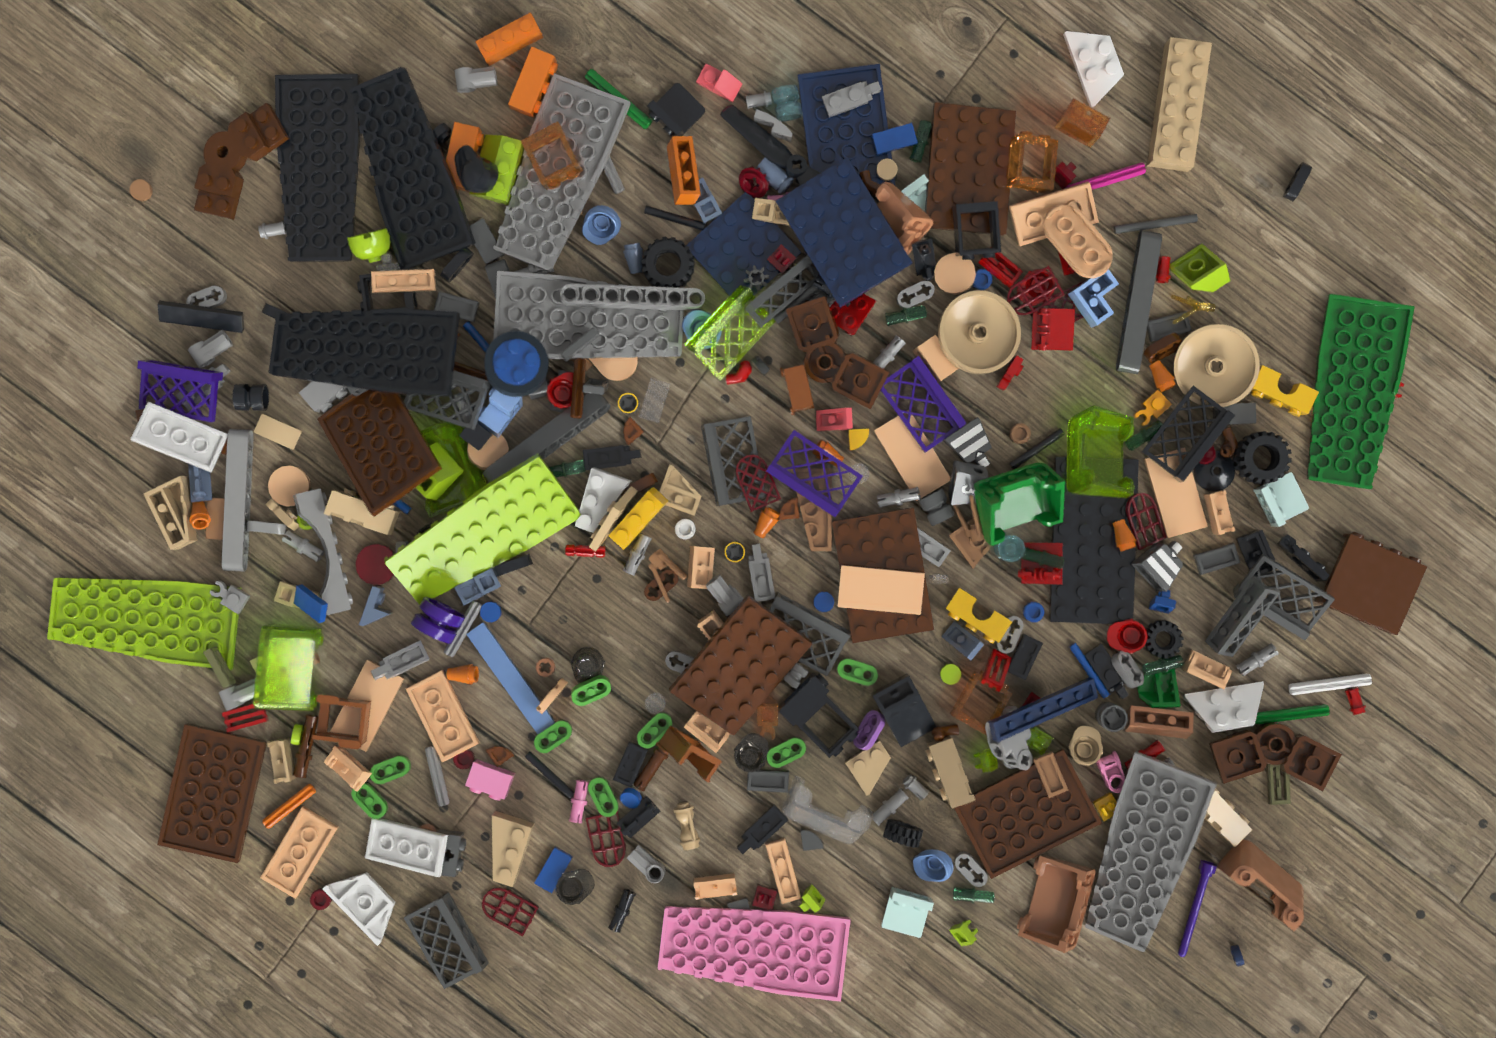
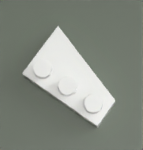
M595 467L591 468L579 509L581 515L576 520L575 526L593 533L600 527L599 522L603 516L609 514L607 509L613 501L617 502L622 492L628 487L631 480Z

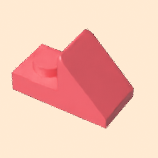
M705 64L696 81L698 85L732 103L742 86V83L725 69L721 72L708 64Z
M852 408L817 410V431L853 429Z

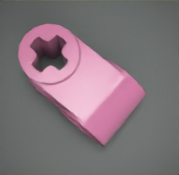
M1113 751L1111 755L1100 758L1096 764L1106 787L1112 792L1121 793L1126 778L1116 751ZM1118 777L1120 779V785L1116 788H1113L1111 786V781L1114 778Z

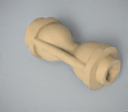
M689 802L679 803L677 808L673 809L681 826L680 845L683 846V850L698 848L701 841L693 824L694 805H689Z

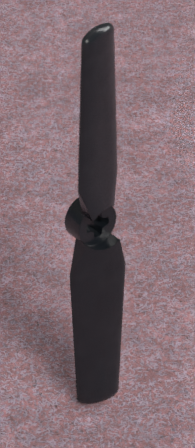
M728 105L721 111L720 115L769 161L786 169V173L790 177L796 178L799 186L820 174V172L807 166L804 157L792 155L784 144L734 105ZM793 164H800V168L793 169L792 167Z

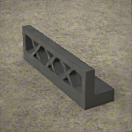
M807 255L745 308L760 327H763L812 286L819 273L812 266L809 256ZM806 268L814 277L811 281L802 280V272ZM788 283L798 284L796 293H787ZM774 295L783 296V304L781 306L772 305V297ZM759 307L768 308V317L764 320L755 312Z
M1252 576L1205 642L1217 654L1233 657L1280 594V591L1277 588L1266 586L1258 577Z

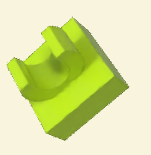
M810 885L801 898L803 900L799 907L804 912L811 908L816 913L822 908L826 899L813 885Z
M971 920L955 924L949 929L961 946L972 945L977 940L974 936L978 932L977 928L972 930L968 928Z

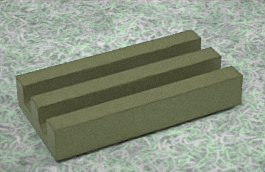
M217 647L203 652L223 688L230 687L236 683Z
M1267 763L1268 804H1291L1290 775L1283 772L1285 799H1282L1280 765ZM1273 768H1275L1276 800L1274 798Z

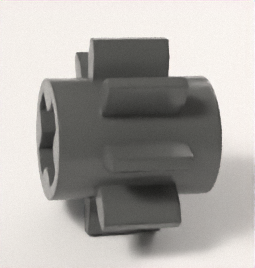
M753 265V271H745L749 278L744 279V283L749 282L750 284L748 290L754 287L757 288V292H760L761 286L767 287V283L764 280L768 279L769 275L763 274L764 267L761 270H756V266ZM759 274L761 282L756 281L753 283L752 276L756 277Z

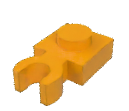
M1157 389L1142 403L1145 409L1137 411L1133 417L1137 418L1142 414L1145 420L1141 425L1145 426L1150 422L1151 416L1157 419L1172 404Z

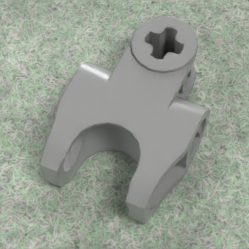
M1007 706L1003 710V715L1018 708L1016 706ZM987 721L985 730L992 754L997 759L1003 760L1004 765L1009 769L1028 770L1033 760L1026 743L1031 737L1030 728L997 743L992 739L989 722Z

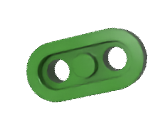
M844 658L838 663L837 671L844 679L870 686L877 681L878 672L872 665L851 658ZM845 665L851 666V670L849 672L844 671ZM865 671L871 672L869 678H864L863 674Z
M598 675L574 686L571 691L572 701L578 706H585L607 696L611 691L610 680L606 676ZM580 691L585 692L583 695L578 694Z
M665 712L657 713L638 732V744L643 748L653 747L663 737L670 725L672 726L671 716ZM660 719H664L666 721V725L661 726L659 725L658 721ZM649 733L652 737L651 740H645L644 735Z
M559 720L539 733L534 740L536 750L541 753H548L565 742L572 735L571 724L566 720ZM559 727H564L566 732L564 734L560 733ZM543 738H546V739L549 740V744H548V745H543V744H542V739H543Z
M792 737L771 747L767 752L769 765L779 768L802 757L806 751L804 741L799 737ZM793 744H798L799 749L794 751L792 750L791 746ZM775 753H779L781 757L780 759L775 760L773 758V755Z
M398 755L379 762L370 769L372 773L370 778L376 784H384L397 779L410 771L411 762L404 755ZM398 762H402L404 764L403 769H400L398 767ZM379 769L384 770V776L379 775Z
M593 778L589 783L588 791L599 813L604 817H611L617 812L619 803L605 778ZM596 784H602L603 789L601 791L597 790ZM606 802H610L612 804L611 809H607L605 807Z
M365 782L359 791L352 789L353 800L369 817L379 819L387 813L388 804L386 800L369 783ZM361 789H365L367 791L366 796L361 794ZM375 804H379L381 806L380 811L375 809Z

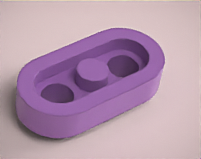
M872 710L865 715L857 731L858 736L853 740L857 748L869 750L874 745L885 725V718L882 713Z

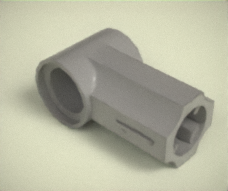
M494 66L478 69L462 67L454 70L457 92L459 93L473 92L476 88L497 86V75Z
M221 330L209 339L195 343L188 349V352L197 366L203 368L211 364L216 356L232 347L233 344L229 336Z
M720 574L706 584L707 589L718 601L719 607L729 618L742 602L735 591L731 590Z
M258 678L218 693L226 711L243 705L248 700L264 694V688Z
M638 845L627 857L646 876L649 882L659 883L663 879L666 871L665 866L653 858L642 846ZM658 868L661 875L659 877L652 876L650 869Z

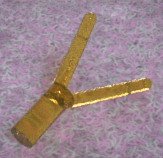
M1175 295L1171 296L1174 300L1193 306L1192 310L1172 322L1173 324H1177L1197 311L1214 312L1216 309L1215 304L1200 303L1190 296H1187L1186 299Z

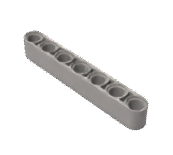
M566 284L560 291V300L564 305L571 307L692 311L702 307L705 301V294L697 288ZM566 291H573L575 298L568 300L564 297V293ZM589 291L594 292L596 299L590 301L586 299L585 294ZM613 292L617 295V299L609 301L606 298V294ZM635 293L638 296V300L631 302L627 299V295ZM656 294L659 297V301L655 303L650 302L648 295ZM675 294L679 297L680 301L672 303L669 300V296ZM697 295L700 298V303L693 304L689 297Z
M229 429L227 436L222 569L224 571L245 572L248 566L249 531H246L247 520H250L254 436L253 431L247 429Z

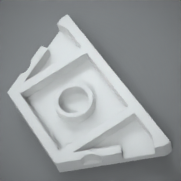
M1066 31L1063 36L1090 109L1094 108L1124 76L1122 67L1110 36Z
M1264 682L1226 687L1225 690L1219 688L1184 694L1183 697L1194 708L1197 716L1204 720L1205 725L1212 733L1251 727L1255 725Z
M367 872L328 884L323 888L333 901L377 946L382 942L395 901Z

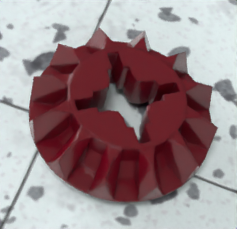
M753 166L744 168L739 174L741 189L744 193L746 192L751 195L752 198L763 197L769 190L768 184L770 181L766 180V174H762L760 168L755 169ZM754 177L756 178V186H754V180H752Z

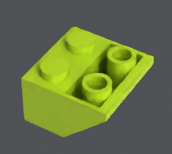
M436 442L430 445V448L442 469L416 487L425 498L438 500L464 471L441 444Z

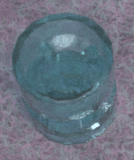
M797 85L781 86L771 91L773 103L777 104L775 107L776 119L779 121H790L803 116L801 103L797 102L800 98Z
M1005 535L1003 542L994 545V551L999 559L1015 562L1023 556L1025 545L1019 537Z

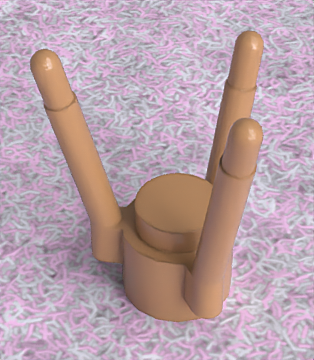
M973 495L969 496L975 524L970 525L971 529L968 527L958 506L952 505L966 531L967 537H971L972 542L984 540Z
M659 549L648 558L651 562L648 567L653 572L665 601L669 603L670 599L656 569L661 571L668 566L682 580H685L687 575Z

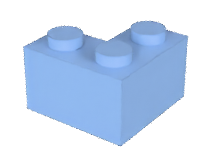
M1109 269L1102 276L1089 278L1068 293V296L1091 328L1099 325L1114 314L1103 298L1104 294L1119 284Z
M493 387L488 394L490 396V403L487 407H482L478 424L499 438L521 409L523 402L522 397L504 395Z

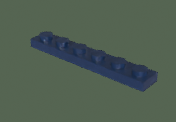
M1088 677L988 721L993 741L997 743L1097 699L1098 695L1094 679Z

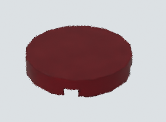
M373 544L363 548L355 562L359 577L372 585L384 584L390 581L394 574L385 564V557L390 558L395 553L389 547L381 544Z

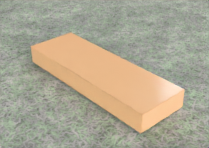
M434 269L371 271L372 293L436 291Z
M782 838L765 843L781 903L784 904L802 899L786 839Z

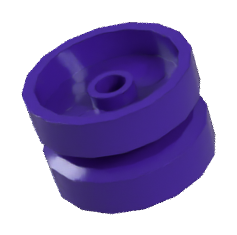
M424 597L419 607L425 614H415L411 625L434 639L452 644L457 635L452 627H461L465 616L442 602Z

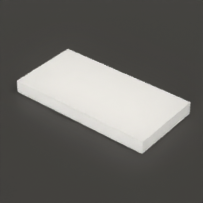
M147 402L133 432L131 441L212 473L228 434Z
M372 818L365 858L440 877L448 835L382 818Z

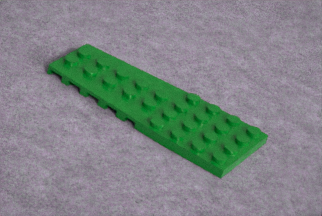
M1335 294L1328 295L1317 356L1315 390L1319 391L1313 403L1308 480L1368 490L1373 488L1372 483L1374 475L1377 473L1379 456L1383 450L1382 445L1385 433L1388 431L1390 414L1393 412L1395 395L1398 393L1405 366L1415 306Z

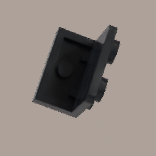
M675 83L657 103L652 100L647 105L650 118L656 123L659 121L664 126L663 130L670 137L683 136L705 114V108L680 83Z

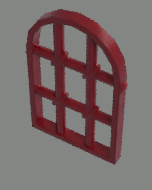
M1047 266L1026 279L1018 281L1010 289L1007 302L1011 305L1010 301L1023 296L1026 302L1013 309L1018 315H1028L1064 296L1065 293L1050 266ZM1048 269L1051 275L1043 280H1038L1036 275ZM1033 277L1036 284L1023 289L1020 284ZM1053 278L1057 285L1047 291L1044 290L1041 284ZM1018 286L1020 293L1010 298L1012 290ZM1035 287H1039L1041 294L1028 299L1025 293ZM1059 288L1062 294L1049 300L1046 294ZM1044 297L1046 303L1034 309L1031 303ZM1025 306H1029L1031 310L1030 312L1026 313L1018 311L1019 309Z
M1146 493L1132 495L1126 504V515L1132 533L1137 540L1135 541L1137 548L1142 550L1167 537L1153 498ZM1140 495L1144 507L1138 511L1134 498ZM1144 496L1150 500L1152 505L1147 507ZM1131 502L1134 508L1133 514H1130ZM1152 508L1157 519L1154 523H1152L1149 509ZM1146 512L1149 521L1148 526L1143 527L1140 514ZM1134 516L1137 517L1140 526L1137 531L1132 521ZM1155 525H1159L1162 534L1160 538H1157L1154 529ZM1149 528H1151L1155 539L1151 542H1148L1145 533ZM1140 532H1142L1145 541L1143 546L1140 545L1137 536Z
M617 811L615 814L617 816V821H619L620 818L619 813ZM600 814L586 817L592 847L591 851L595 860L604 867L618 865L626 853V843L620 831L621 828H612L610 817H606L608 823L607 830L601 831L598 818L604 816ZM595 818L597 832L591 833L589 819ZM614 831H620L621 845H615ZM610 832L612 844L611 847L605 848L602 836L604 833ZM599 835L600 849H594L592 836ZM623 847V855L622 858L619 860L617 855V848ZM608 850L614 851L616 863L608 864L606 857ZM602 852L604 863L597 858L596 853Z
M501 887L489 890L482 901V909L487 917L521 936L524 935L529 924L532 923V919L539 908L510 890ZM501 890L505 894L503 897H500L493 893V891ZM488 894L500 900L498 907L485 901ZM510 894L521 900L519 905L507 901V895ZM523 902L535 908L533 914L521 908ZM506 903L515 908L514 914L510 915L500 910L502 904ZM485 905L495 910L493 916L487 912ZM518 912L531 917L528 924L515 918ZM497 913L510 918L508 925L495 918ZM512 922L523 925L525 927L523 933L511 927Z

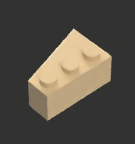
M179 476L144 493L170 550H178L197 541L196 529L189 522L192 509L189 476Z
M347 488L344 491H331L324 511L325 515H333L342 518L343 521L353 522L362 527L386 535H392L400 511L395 510V505L389 506L374 517L369 513L362 498L356 496L357 492Z
M947 736L942 741L927 743L928 749L925 752L929 762L933 761L935 769H932L935 780H940L942 785L939 791L943 801L947 800L952 809L975 801L952 737Z
M1215 788L1205 820L1229 844L1236 847L1252 831L1248 826L1249 820L1241 813L1238 815L1233 810L1235 807L1227 799L1223 800L1219 795L1220 792Z
M498 811L492 814L493 881L510 887L514 886L535 823Z

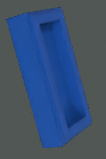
M912 123L872 134L877 155L918 143Z
M303 584L297 585L294 604L318 623L325 622L328 603Z
M555 846L534 884L552 893L573 856Z

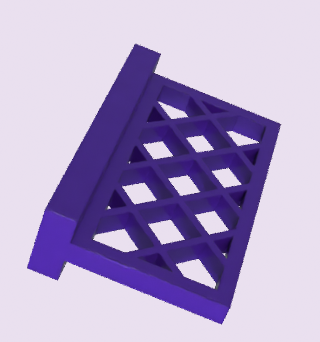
M919 356L888 377L881 389L885 398L924 453L967 424ZM908 368L915 374L913 383L902 381L903 372ZM898 375H900L899 380L894 379ZM889 382L898 383L897 395L888 393L884 385ZM901 384L913 385L911 397L899 395ZM916 386L924 387L927 391L925 399L914 398ZM899 398L910 400L909 411H902L898 408ZM913 400L925 402L923 414L911 412ZM927 403L937 405L939 408L937 416L926 415ZM911 415L922 417L920 428L910 425ZM925 417L937 419L935 431L923 429ZM939 420L948 421L952 429L947 433L938 432ZM922 432L934 433L933 442L927 447L921 440ZM937 434L942 435L936 440Z
M138 360L137 369H141L139 409H145L146 399L149 394L156 401L154 404L167 409L163 401L169 397L174 406L168 410L190 419L215 422L218 382L223 380V372L155 360ZM148 374H153L158 381L152 387L148 382ZM169 377L176 384L171 390H169L164 382ZM186 381H190L194 387L189 393L183 387ZM205 384L211 385V392L208 396L201 389ZM158 386H161L166 393L161 398L154 391ZM178 388L184 395L179 402L172 394ZM196 392L202 398L198 405L191 398ZM186 400L193 408L188 413L181 407ZM204 404L209 408V417L204 416L199 409Z
M793 430L766 470V472L834 517L837 516L863 477L795 430ZM795 436L803 441L804 449L791 450L790 443ZM805 443L810 445L812 448H806ZM787 447H789V452L784 453ZM816 449L820 452L821 461L809 463L807 451ZM805 452L807 464L795 466L792 454ZM790 454L791 467L783 468L777 464L781 456ZM823 455H825L829 459L823 460ZM834 461L837 463L838 472L826 475L824 462ZM822 463L824 475L812 477L810 465ZM807 466L810 478L799 479L795 468ZM840 466L846 469L847 471L841 472ZM793 469L794 475L787 470ZM850 472L857 477L852 485L844 486L841 474ZM839 475L841 487L829 489L827 477ZM825 477L827 490L817 491L814 489L813 480ZM810 480L811 486L805 483L804 481ZM849 487H850V489L848 490V492H847L846 495H845V490H844V488H849ZM842 489L844 498L838 505L831 500L830 491ZM828 492V497H826L822 493Z

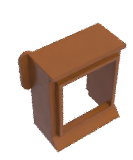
M804 364L783 370L780 368L781 377L786 379L792 405L790 407L791 416H794L795 412L814 408Z
M323 694L316 697V702L320 703L317 733L313 734L312 739L338 742L342 748L360 749L367 742L371 701L339 698ZM331 704L362 708L359 736L327 732Z
M671 725L661 740L656 742V745L664 753L670 754L678 764L682 765L685 759H688L697 769V773L708 783H710V778L722 762L720 759L712 756L699 741Z

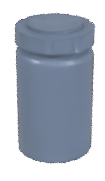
M766 157L756 168H760V172L766 174L765 178L770 181L769 185L774 190H778L780 195L785 193L794 181V178L789 177L786 171L769 161Z

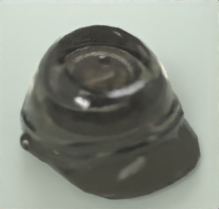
M582 647L574 654L570 663L576 681L580 684L595 676L602 675L605 660L599 650L593 647Z
M757 733L746 735L734 748V760L737 767L744 772L751 773L765 766L769 750L767 740Z
M576 869L562 873V876L556 883V895L565 904H580L592 893L595 886L594 879L586 869Z

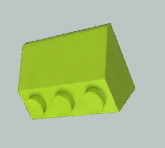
M485 135L480 157L491 161L497 166L498 179L491 191L487 193H473L470 191L469 194L509 205L512 196L510 193L512 187L516 184L517 171L521 165L525 150L523 141L503 135Z

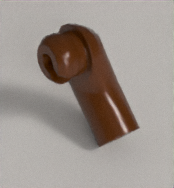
M869 170L860 172V178L872 196L876 197L877 188L881 184L872 181Z
M1231 426L1225 428L1222 432L1225 441L1221 447L1220 454L1227 458L1234 454L1238 445Z
M958 724L933 728L932 735L934 740L942 741L944 736L959 735Z

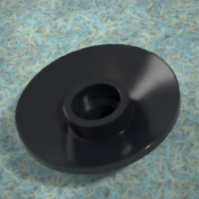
M1215 450L1216 457L1211 463H1198L1194 468L1196 482L1203 489L1213 492L1227 488L1235 477L1234 462L1230 457H1223L1220 451ZM1215 467H1218L1220 470L1218 475L1213 472Z

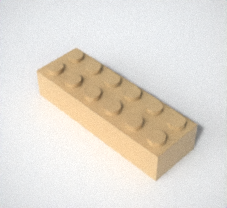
M1170 37L1164 44L1147 166L1188 172L1194 167L1212 43Z

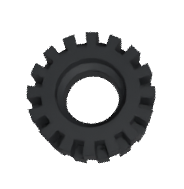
M1157 620L1155 623H1150L1149 628H1146L1148 638L1145 646L1150 654L1160 658H1168L1169 656H1175V653H1179V648L1183 646L1181 640H1184V638L1181 636L1182 631L1178 629L1176 624L1165 620ZM1161 631L1169 633L1171 638L1170 643L1165 647L1158 646L1155 640L1156 635Z
M888 819L883 836L888 840H892V842L918 848L923 830L909 823Z

